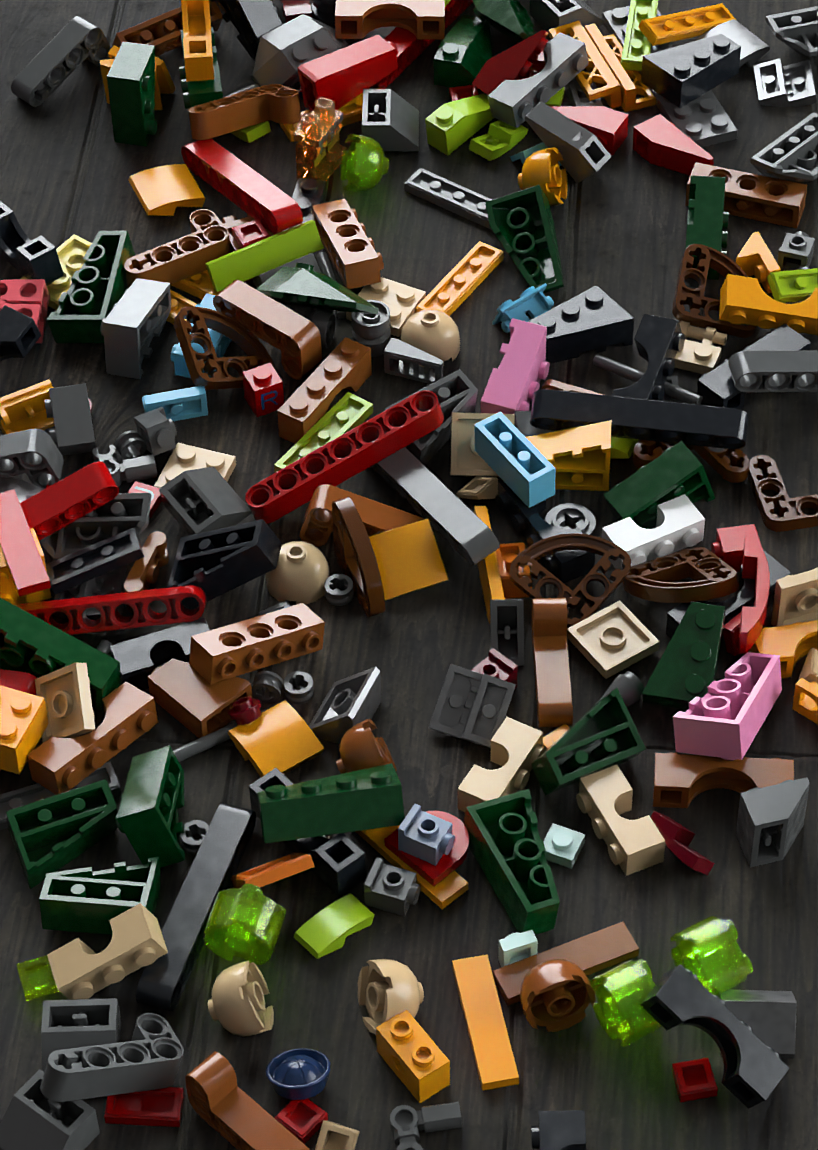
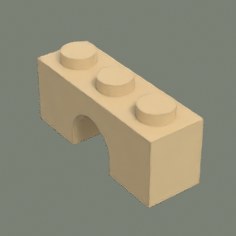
M506 717L491 739V761L502 767L489 770L474 764L458 787V809L465 812L468 806L516 793L518 789L522 791L529 780L530 771L532 770L531 764L546 751V748L543 747V732Z
M616 764L580 778L579 793L576 795L580 810L584 814L588 813L596 836L599 839L603 838L606 842L612 862L615 865L619 864L627 876L663 862L665 839L649 815L636 820H629L620 816L632 810L633 789Z
M141 903L109 920L112 928V939L102 952L96 954L82 940L76 938L47 954L58 991L69 1000L89 999L94 993L110 984L120 982L125 976L143 966L154 963L156 959L168 953L157 918Z

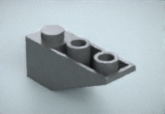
M542 101L524 117L548 148L555 147L559 150L563 158L559 162L577 184L596 173L611 158L610 153L593 133Z

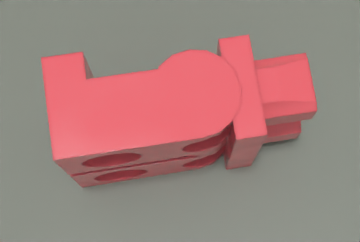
M45 279L0 280V311L6 305L32 318L41 334L36 343H42L46 324L45 318H47L50 300Z

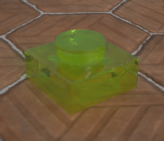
M47 955L16 964L26 1001L59 992Z

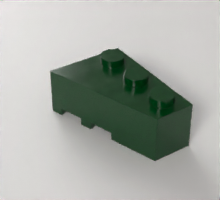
M691 175L685 250L691 244H702L724 255L727 254L726 250H721V248H727L728 231H722V229H728L729 212L724 211L726 177ZM693 255L692 268H696L699 263L698 256ZM709 267L707 279L719 280V273Z
M682 441L666 449L662 455L649 464L640 467L636 473L623 482L614 485L610 491L604 494L611 512L618 521L631 517L639 527L645 529L656 525L657 507L659 504L684 494L692 503L703 498L707 502L716 499L703 465Z

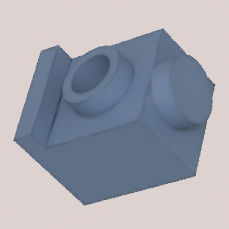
M418 804L413 805L398 828V850L435 866L443 854L448 855L455 842V835L452 834V823L422 811L421 806Z

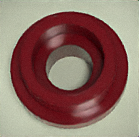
M246 696L233 702V708L228 712L230 718L235 720L237 725H245L257 720L262 715L260 711L262 705L259 699H252L250 696Z

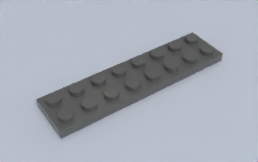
M630 6L602 12L604 25L610 34H615L622 47L624 45ZM657 9L656 17L662 16ZM679 41L655 45L651 47V53L681 44ZM650 89L656 98V106L662 116L669 122H672L685 135L692 138L700 147L737 139V128L712 90L679 108Z

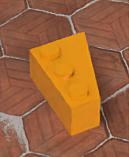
M612 420L526 437L556 468L555 489L609 491Z

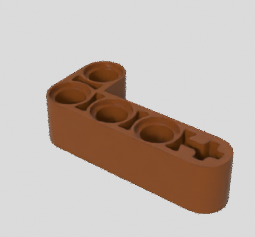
M281 84L263 85L203 103L188 110L192 138L196 140L211 139L269 120L281 124H292L301 120L299 91Z
M199 209L192 212L189 218L191 234L126 260L124 270L127 288L132 285L136 278L166 282L171 285L206 271L205 263L231 253L228 229L211 210Z
M240 280L233 281L213 298V305L216 311L235 319L255 336L281 350L282 366L285 372L293 379L300 380L322 361L319 329L313 322Z
M320 485L315 489L307 507L300 530V538L302 541L314 546L325 545L331 532H333L332 502L345 497H350L369 537L425 519L332 485Z
M566 598L532 599V649L538 727H560L563 724L571 727L573 726V706L567 645Z
M213 1052L185 1076L188 1100L192 1108L237 1150H310L237 1086L234 1068L220 1053Z

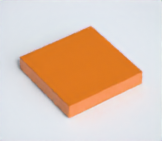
M291 853L233 875L231 881L235 890L250 892L315 866L311 855Z

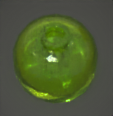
M349 134L345 143H350L349 151L343 150L341 159V180L347 179L348 185L343 188L347 191H368L381 181L383 174L386 175L388 173L389 159L384 157V151L375 139L364 135Z

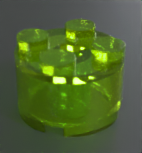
M244 884L241 889L232 888L220 891L216 896L204 933L206 935L204 942L213 953L232 962L233 956L246 958L245 961L249 960V963L254 962L256 965L265 964L270 960L286 915V909L262 895V890L253 884Z
M710 916L671 936L670 942L676 941L677 946L671 949L675 966L681 964L685 969L692 971L698 977L699 982L712 995L718 996L745 982L747 975L753 972L752 963L749 957L742 953L736 941L738 939L737 930L729 919L721 921L715 916Z
M643 959L637 961L629 960L590 980L598 1001L593 1006L594 1013L604 1031L613 1041L618 1038L622 1040L620 1043L622 1047L662 1028L640 1006L645 997L655 987V983L651 979L650 967Z

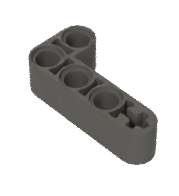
M81 16L74 17L14 78L11 84L12 93L29 105L37 107L85 59L100 67V60L110 59L108 52L111 49L103 31Z
M28 429L0 435V478L26 473L32 484L42 489H45L46 485H53L60 481L64 459L47 432L41 429Z
M154 1013L141 1014L137 1019L131 1041L53 1051L48 1057L40 1090L46 1098L52 1101L65 1102L168 1088L175 1083L184 1049L165 1018Z

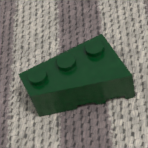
M211 27L214 80L186 82L185 62L184 66H179L185 109L223 98L213 27ZM181 30L180 33H181L183 59H184V47H183V38H184V36H183V30Z
M123 41L107 74L114 140L117 143L147 147L151 136H155L157 131V120L155 119V46Z
M699 602L690 603L642 692L643 703L688 710L691 700L696 696L702 698L708 693L707 687L715 681L725 621V606Z
M616 687L603 697L531 764L545 795L577 783L582 777L616 764L620 765L630 761L646 750L618 688Z
M167 746L132 758L130 770L127 773L125 789L121 795L120 808L116 814L118 829L121 833L126 834L142 864L148 863L147 858L159 857V868L185 861V851L178 845V835L184 833L185 825L183 822L178 823V809L185 807L184 770L171 747Z
M106 779L6 811L8 830L30 889L45 880L46 873L56 872L118 828L116 823L118 809Z
M159 857L147 858L148 863L126 866L125 862L114 863L113 869L93 872L92 867L46 873L39 897L42 929L112 935L109 920L140 903L154 915L161 889Z

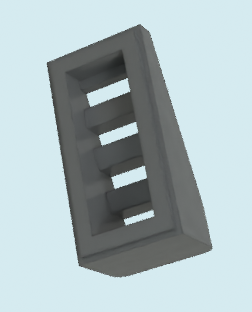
M391 338L384 350V370L387 374L428 384L443 378V360L406 342ZM430 368H434L435 373L431 372Z

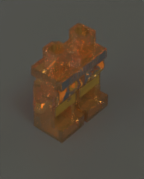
M319 97L315 102V109L311 113H306L301 118V125L293 133L294 140L298 142L296 144L297 179L311 178L327 181L334 173V170L348 156L347 147L340 145L339 131L342 129L343 112L335 110V102L333 100Z

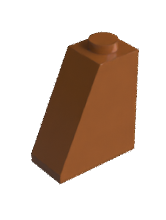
M174 658L164 665L155 668L147 676L150 696L154 697L158 705L198 738L223 728L233 720L228 714L230 709L233 708V702L246 696H250L253 699L252 686L248 680L233 677L210 684L189 663Z

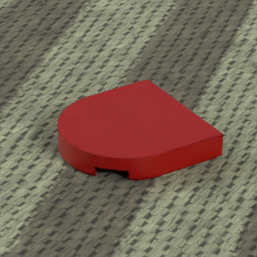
M426 811L431 815L452 823V834L455 835L452 850L448 855L443 854L436 866L398 850V828L384 839V843L387 849L432 886H436L465 861L469 849V833L464 823L456 816L443 811Z

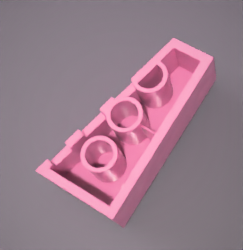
M747 652L724 672V679L713 681L707 687L708 693L702 698L696 696L689 702V709L686 712L679 711L673 716L676 752L721 757L724 760H742L782 691L780 655Z

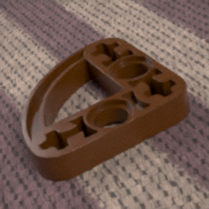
M702 244L689 245L681 259L672 307L674 317L680 322H690V325L705 329L707 327L716 328L717 332L740 338L751 337L758 326L747 324V327L743 326V324L713 320L708 312L711 310L719 311L720 300L704 297L709 267L725 278L727 274L748 277L739 265L723 253ZM693 255L698 256L699 263L696 268H692ZM684 279H695L699 287L695 289L687 287ZM684 304L689 305L690 312L684 311ZM700 307L704 308L701 316L699 315Z
M193 306L182 308L173 322L190 377L196 386H204L206 390L244 388L242 372L267 363H271L275 369L269 353L260 340L235 319L212 309ZM208 328L231 339L247 356L217 358ZM191 343L201 345L204 353H198L193 350ZM227 368L236 369L240 377H232L228 374Z
M350 497L333 501L334 551L342 573L352 579L354 594L368 617L383 613L385 612V598L382 580L362 519Z
M579 533L560 534L540 540L522 551L511 563L509 575L514 585L531 599L542 598L540 595L541 587L546 584H552L558 589L559 595L557 598H566L567 608L575 609L581 602V598L576 597L580 594L587 603L581 608V619L574 617L570 620L567 609V627L569 628L593 615L628 575L631 568V559L626 551L603 538ZM566 550H581L602 556L573 591L539 564L537 560L549 554ZM620 558L623 560V570L621 571L617 568L612 572L609 579L614 582L611 584L606 576H604L611 565L609 560L616 561ZM527 565L530 566V575L536 580L540 574L543 576L537 582L534 590L530 588L533 585V581L528 576L518 577V566L525 568ZM590 581H599L604 585L605 591L601 596L592 597L587 593L586 586Z
M705 547L688 548L631 566L628 575L623 580V587L627 593L644 600L662 603H688L710 600L730 595L739 588L737 572ZM687 577H691L694 580L692 582H674Z

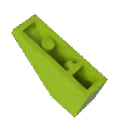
M483 93L444 103L425 119L428 144L444 154L450 155L493 119L488 96Z

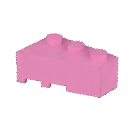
M514 318L511 319L509 325L510 341L509 344L502 343L500 353L505 355L498 369L493 368L481 399V413H498L501 411L503 414H514L515 411H529V403L531 399L533 400L534 392L539 390L541 379L545 380L549 372L550 363L546 362V326Z

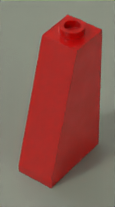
M375 35L297 67L305 107L319 119L324 120L363 93V89H369L398 69V52L394 44L390 41H385L379 35Z

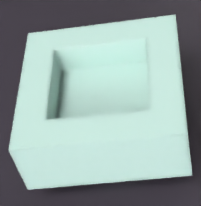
M552 823L543 841L546 849V860L572 869L585 843V834Z
M533 930L523 933H512L498 941V961L501 967L537 954L538 940Z

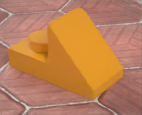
M754 232L738 254L736 264L740 266L747 276L755 275L758 282L762 283L767 294L772 293L767 276L771 272H780L781 269L760 233Z

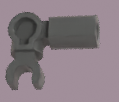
M109 445L110 451L107 454H99L98 449L93 448L94 462L100 461L106 464L118 487L125 480L127 483L158 477L153 454L122 460L123 463L119 464L114 445Z
M459 1101L423 1106L419 1111L408 1105H400L393 1109L390 1114V1127L394 1143L398 1145L396 1150H423L421 1145L417 1143L420 1139L419 1131L424 1130V1133L462 1128Z

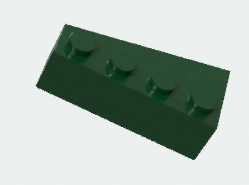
M99 231L83 257L84 264L79 271H75L71 278L72 284L67 293H62L58 300L59 306L57 310L51 312L47 319L56 343H104V336L100 332L102 320L109 315L114 304L118 303L127 289L124 263L127 259L135 256L128 231Z
M0 598V669L26 672L39 678L76 662L87 663L92 707L103 711L102 699L121 684L120 661Z
M392 763L289 786L274 785L267 787L265 791L257 792L261 828L265 843L401 825L405 819L402 786Z
M529 789L466 807L463 823L469 833V848L518 933L533 930L534 934L537 935L553 930L560 901L551 868L547 865L546 849L543 840L539 836L538 820L536 813L532 810V798Z

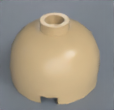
M437 310L417 312L408 318L402 328L401 341L443 360V366L444 361L449 360L451 357L452 361L457 358L460 351L459 330L453 319L446 313Z
M292 541L282 544L277 568L266 573V587L270 595L279 602L286 600L296 601V605L300 603L306 605L315 602L325 595V581L330 577L328 562L324 554L313 544L304 541Z
M390 959L367 961L369 966L362 967L359 974L358 1002L359 1006L366 1005L370 1017H362L369 1032L376 1034L377 1026L405 1010H408L415 1017L419 1010V1005L423 1002L424 991L422 984L417 981L416 976L409 967Z
M248 960L223 970L216 977L212 988V999L208 1000V1009L214 1021L219 1020L222 1027L233 1035L243 1037L256 1035L272 1030L274 1024L273 1005L265 1008L264 995L270 994L261 971L254 962L249 963Z

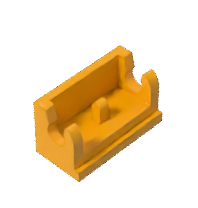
M49 379L0 398V429L4 435L28 429L45 430L55 426L54 418H47L44 401L45 399H50L49 388H53Z

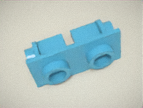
M544 283L536 289L534 286H531L514 302L509 299L497 308L498 314L493 321V325L501 321L503 331L509 333V325L512 318L528 322L530 319L525 313L528 312L531 318L534 319L551 310L554 302L550 296L546 297L543 294L547 284Z

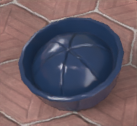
M308 1048L291 1049L280 1053L270 1061L266 1067V1076L278 1095L291 1100H304L316 1096L324 1089L329 1077L331 1062L326 1055L317 1050Z

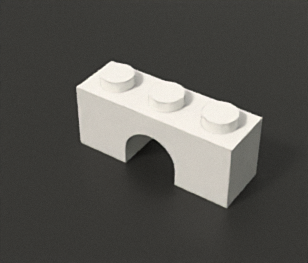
M684 494L658 505L657 528H641L631 517L603 527L602 538L626 551L630 556L631 566L672 554L686 547H692L698 542L703 541L705 518ZM618 558L616 561L610 559V562L616 569L623 570L622 559Z

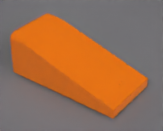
M523 542L500 544V548L496 550L505 599L529 597L514 585L509 575L511 563L526 549ZM528 565L525 568L517 567L519 578L528 576L531 579Z

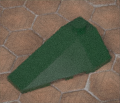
M540 184L485 202L491 229L530 287L534 286L536 289L546 283L547 286L543 293L564 287L554 221L549 200Z

